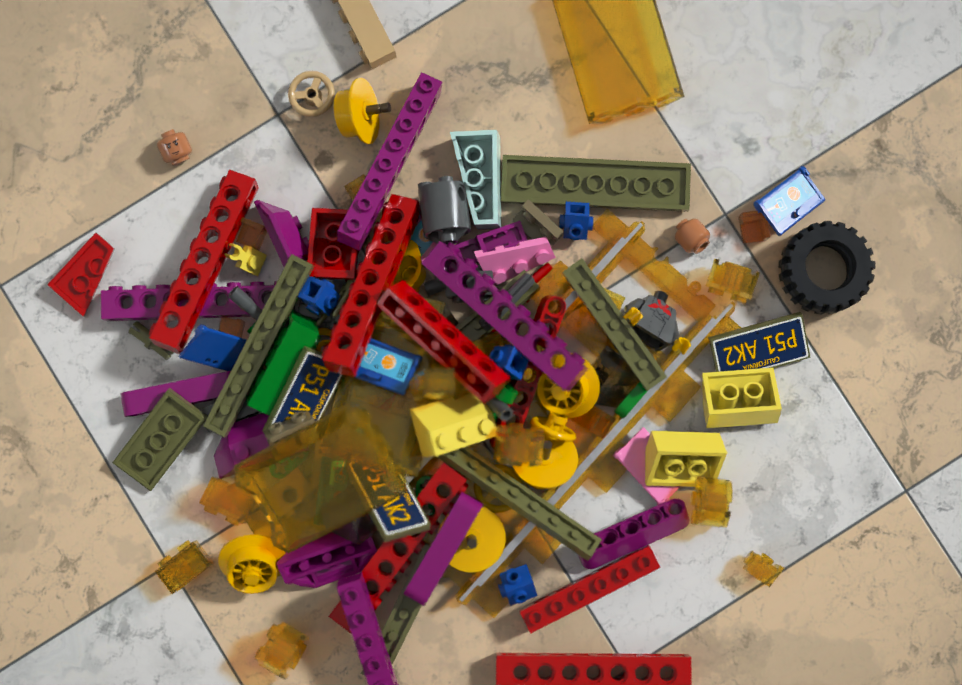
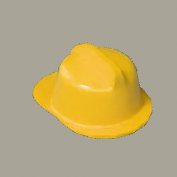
M410 240L392 285L404 280L416 292H419L427 273L421 262L418 245L413 240Z

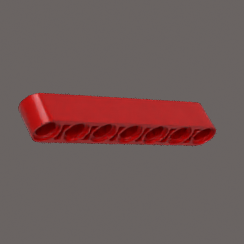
M555 295L544 296L533 319L535 322L540 320L542 323H547L549 325L547 333L553 338L558 333L566 311L565 301ZM552 300H556L557 309L550 313L548 304ZM541 339L537 343L541 352L547 346L545 339ZM529 360L526 369L531 368L532 370L531 378L524 380L522 376L521 380L510 381L518 392L523 391L524 398L521 402L515 403L514 401L513 404H507L513 410V414H515V422L512 425H506V421L498 418L496 422L498 436L492 437L489 440L491 447L501 455L510 454L514 450L535 395L538 381L543 373L531 360ZM501 437H507V444L502 448H498V440Z

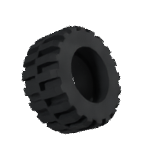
M823 221L820 224L818 222L813 223L794 235L788 241L787 246L783 248L781 253L782 259L779 260L778 268L781 269L779 280L780 282L783 281L785 285L782 289L785 294L789 293L792 296L790 300L795 305L799 303L802 305L801 309L807 312L812 310L814 314L822 315L824 313L833 314L843 311L859 302L861 297L867 294L870 289L869 284L874 280L875 275L872 274V270L876 266L875 261H871L870 258L874 254L872 248L867 249L864 244L867 242L864 236L859 238L856 235L858 230L853 227L845 228V223L837 222L832 224V221ZM821 246L829 247L842 256L846 264L847 273L845 281L841 286L836 289L825 290L816 286L810 280L806 271V258L813 249Z

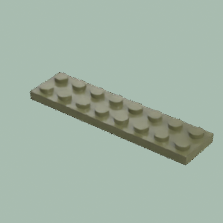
M503 155L501 203L524 204L529 199L533 204L565 206L567 201L589 203V207L688 212L690 207L691 163Z

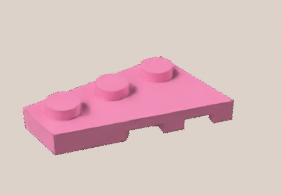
M547 237L522 241L516 246L504 248L503 245L497 246L494 251L484 253L482 250L474 251L482 270H491L493 272V279L496 281L494 286L516 277L523 270L529 271L556 258Z

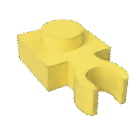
M229 243V246L234 247L235 251L233 255L225 253V257L237 260L235 267L258 276L267 255L247 245H244L242 249L239 245Z

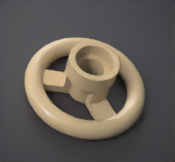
M306 71L293 79L289 86L288 98L296 112L303 116L316 117L324 114L332 106L335 98V89L331 80L323 73ZM307 78H314L311 87L306 88L305 91L295 92L301 81ZM321 81L328 90V97L324 104L322 102V93L319 90ZM310 92L316 93L313 98H309L308 95ZM304 99L308 106H316L318 109H305L298 104L297 100Z

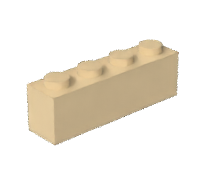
M332 0L333 4L338 2L341 8L338 13L344 24L348 22L351 28L348 33L353 43H359L362 49L359 51V55L364 64L369 63L371 69H374L397 57L396 51L370 0Z

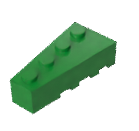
M294 310L289 315L290 322L287 328H282L277 338V348H272L265 362L266 370L261 369L247 397L248 406L269 416L304 346L315 349L320 341L316 321Z

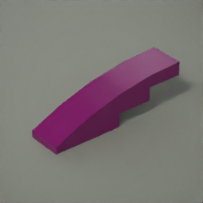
M517 221L477 235L475 238L455 246L460 250L459 255L464 260L468 257L475 264H478L479 262L474 251L482 250L483 253L494 251L495 247L502 245L504 248L514 247L519 242L527 241V237L521 222ZM456 261L449 265V272L456 271Z

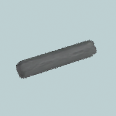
M524 273L507 291L513 296L511 301L514 304L535 283L534 278L530 274ZM508 307L502 310L501 317L509 310ZM481 318L479 320V325L484 330L489 331L492 328L485 319Z

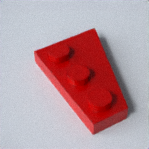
M95 233L47 285L85 317L115 248L98 233Z

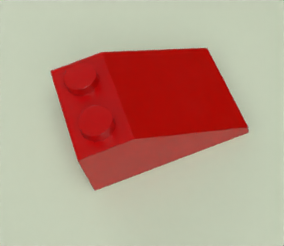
M312 208L307 262L314 265L310 274L311 277L355 280L359 251L338 241V229L349 209Z

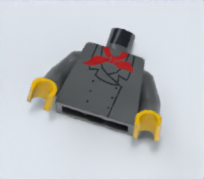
M655 291L654 296L648 295L643 299L637 298L624 307L625 315L623 318L627 319L638 337L647 346L659 352L672 345L673 351L679 349L683 355L690 348V342L679 335L676 321L677 312L666 304L668 295L665 292Z

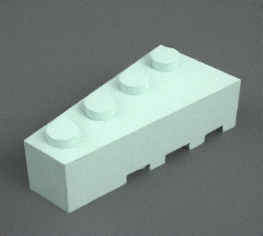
M498 131L450 132L462 181L465 184L474 225L477 229L500 228L501 160L500 135Z

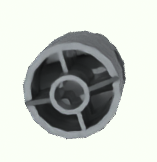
M443 176L438 178V182H421L418 184L424 238L437 244L439 241L446 244L449 242L456 244L462 236L470 233L471 225L463 181H453L452 176Z

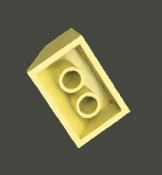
M774 368L702 373L703 411L706 429L778 423L782 407Z
M470 391L409 409L422 457L438 456L498 436L492 411Z
M651 431L645 448L646 486L714 487L727 455L720 433Z

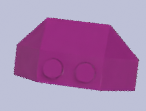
M254 201L283 267L287 264L291 254L307 261L309 240L307 236L303 238L299 231L303 227L298 216L293 217L290 211L266 202Z
M262 413L234 422L227 437L221 438L214 454L219 478L223 479L273 461L309 451V444L307 448L301 447L275 459L262 431L269 415Z
M341 525L298 540L277 562V567L285 584L291 585L293 583L299 586L317 588L341 578L360 573L370 561L372 555L377 552L369 530Z

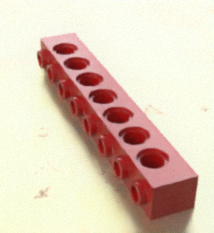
M230 169L227 175L222 177L219 184L220 190L217 196H214L210 202V211L207 217H204L200 223V232L197 238H194L190 244V253L187 259L185 258L180 265V274L177 280H174L170 286V295L167 301H164L160 307L158 321L152 324L149 331V338L154 345L179 355L190 337L226 260L224 254H228L232 247L229 246V243L234 242L259 189L255 178ZM230 196H238L234 201H227ZM221 216H228L225 221L218 222ZM213 236H217V237H218V239H217L215 242H213V243H209V242H208V240H209L211 237H213ZM208 257L207 262L203 264L198 263L201 258ZM192 278H199L196 284L188 285ZM188 299V303L185 306H178L181 300ZM178 320L177 326L168 328L171 321Z
M391 194L389 201L384 203L382 218L375 225L372 242L367 244L365 259L358 266L355 283H351L349 287L348 300L340 309L338 324L332 328L331 341L323 350L322 360L328 371L355 378L382 311L377 304L386 289L392 286L421 215L418 200ZM379 261H384V262L381 263V264H378V265L376 264V263L379 262ZM375 281L374 284L367 285L369 282ZM367 302L364 306H358L360 303ZM359 323L356 327L350 328L352 324ZM350 344L348 348L341 349L343 345Z
M445 462L442 463L417 497L423 511L425 504H432L436 509L435 515H427L425 513L431 524L430 529L422 531L418 535L412 534L383 542L362 570L366 586L368 581H374L378 586V591L375 592L368 589L374 611L383 601L379 597L384 590L389 593L397 581L394 579L399 571L403 574L411 564V561L408 560L413 552L418 554L426 543L423 541V538L426 534L432 535L438 528L440 523L437 520L443 513L446 516L455 505L451 502L455 495L460 496L469 486L466 483L468 478ZM441 484L447 485L450 488V495H440L438 486ZM398 542L405 544L407 552L404 554L398 553L395 549V544ZM381 562H389L392 566V572H384L381 568ZM340 600L328 617L351 634Z
M496 653V685H692L691 656L689 654ZM544 665L551 668V674L546 678L538 675V669ZM516 666H525L527 674L524 677L515 676L513 671ZM573 666L575 668L574 676L570 678L564 677L562 675L563 668ZM590 666H597L600 671L597 677L590 678L586 675L587 669ZM615 666L623 667V675L619 678L611 676V670ZM640 666H645L648 669V673L644 678H637L635 676V671ZM665 666L671 667L672 673L670 677L661 678L660 670Z

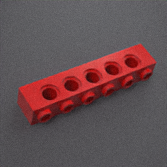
M404 280L386 289L377 306L484 404L500 393L510 377Z
M646 545L520 608L519 612L531 634L661 567L651 547Z

